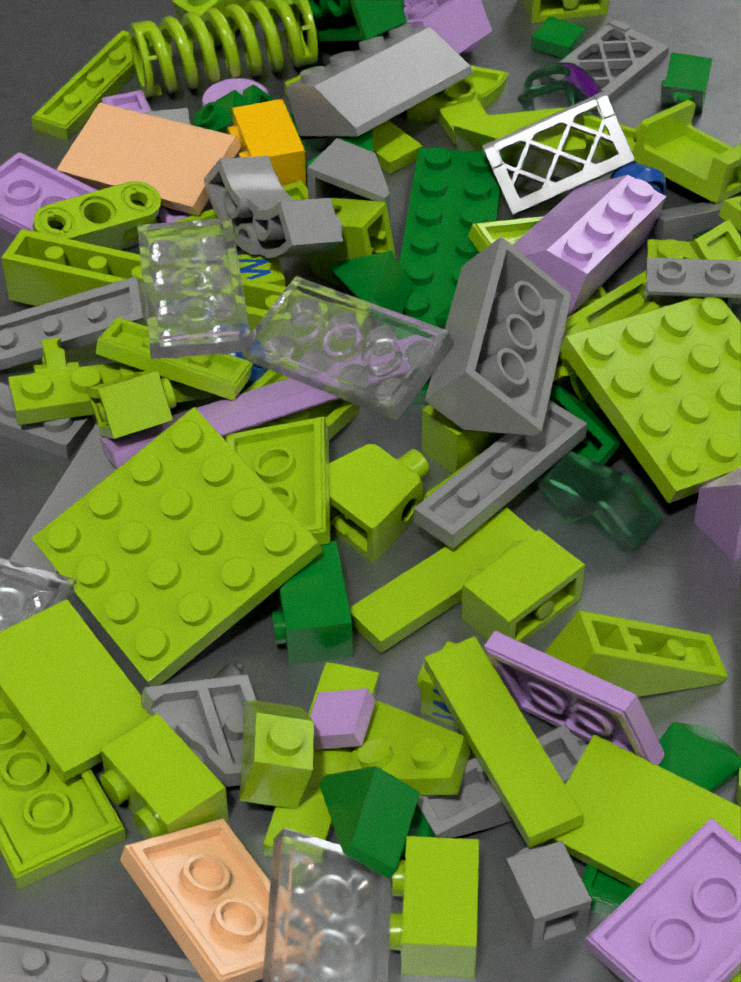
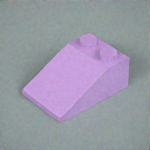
M404 0V13L407 22H411L412 27H431L458 54H464L476 49L480 45L479 40L492 32L481 0ZM388 31L383 32V33H381V34H379V35H377V36H374V37H378V36L384 37V36L388 35ZM352 40V41H354V42H356V43L359 44L360 42H362V41H364V40Z

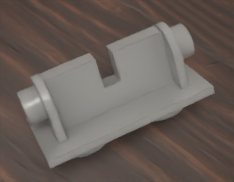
M647 258L646 260L647 282H645L644 301H653L659 305H672L688 300V296L721 297L730 309L732 304H741V261Z

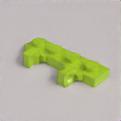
M156 325L148 326L152 329L158 330ZM60 337L41 340L43 364L34 365V373L8 377L9 393L17 425L92 415L94 412L86 388L144 370L121 362L79 367L78 361L66 363L65 351L61 348ZM169 379L176 403L212 398V393Z

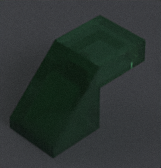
M572 451L565 454L538 482V486L568 523L593 513L624 553L636 549L664 518L633 477Z

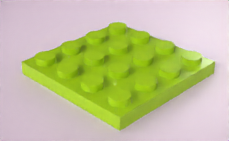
M698 296L565 337L560 347L561 353L668 503L696 494L701 487L741 467V323L721 297Z
M195 407L31 538L150 686L162 685L323 552L318 541Z

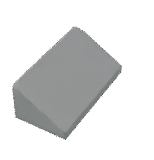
M707 201L661 210L652 232L657 240H695L725 222L724 219L718 216L723 201L718 204Z

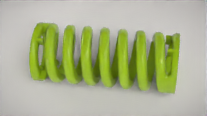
M251 0L246 4L245 9L235 3L228 5L223 14L216 8H209L204 12L202 19L195 12L185 13L181 23L175 17L167 16L161 20L159 28L150 20L129 24V42L133 65L139 87L143 91L145 98L162 95L160 84H154L151 61H155L157 58L161 67L165 90L168 93H174L178 89L172 61V38L181 58L187 87L194 89L199 86L198 71L193 55V32L202 52L208 82L213 85L220 81V69L214 49V27L223 46L226 70L230 79L241 78L242 76L240 58L235 43V23L243 37L245 57L250 74L252 76H259L263 72L262 57L256 37V19H258L264 32L269 66L274 72L282 71L284 68V57L277 32V14L280 16L285 27V31L279 32V35H286L287 48L292 65L299 68L316 64L318 41L315 22L308 0H267L265 5L259 0ZM300 11H301V14H302V17H303L305 26H301ZM304 30H306L307 46L302 33ZM150 41L154 47L156 55L150 56Z

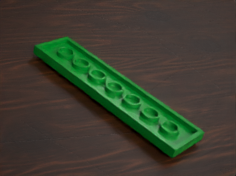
M441 147L418 148L399 260L413 285L396 331L390 336H386L385 347L445 329L446 325H436L434 318L452 305L462 266L479 254V251L468 237L471 226L476 223L497 221L501 188L487 157L483 155V150L463 151L449 150ZM500 154V156H501V158H502V160H503V162H504V155H501V154ZM434 368L379 385L378 401L429 405L425 401Z

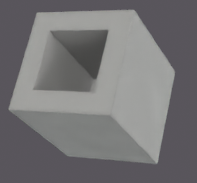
M563 841L547 846L536 845L531 848L526 847L514 856L506 858L504 893L531 951L587 932L592 900Z

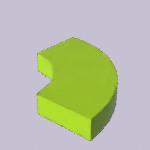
M471 66L472 74L407 109V119L437 121L439 120V109L478 100L482 107L486 108L495 102L506 90L509 82V73Z

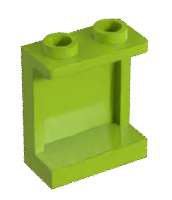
M686 100L642 120L634 133L635 147L633 156L635 162L660 170L666 178L716 204L741 192V144L733 147L693 127L691 122L696 103Z

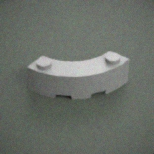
M269 156L220 158L203 179L219 221L222 225L232 226L236 233L234 242L250 255L260 254L265 256V258L315 255L326 253L343 242L341 221L335 215L331 198L293 200L281 186Z

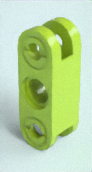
M126 182L45 205L35 213L32 227L35 232L122 250L139 245V233L155 228L161 198L159 192L145 182Z

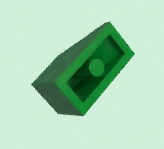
M337 541L323 544L321 546L323 552L293 575L280 588L281 611L271 612L275 645L285 643L289 665L353 657L352 619Z

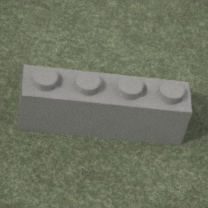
M406 22L388 30V35L384 37H372L360 42V49L355 52L347 51L330 57L331 64L325 67L317 66L302 71L300 73L301 79L285 88L299 136H359L470 76L472 70L471 66L431 27H412L411 22Z
M503 237L497 239L462 266L425 401L463 430L535 436L542 432L572 294Z

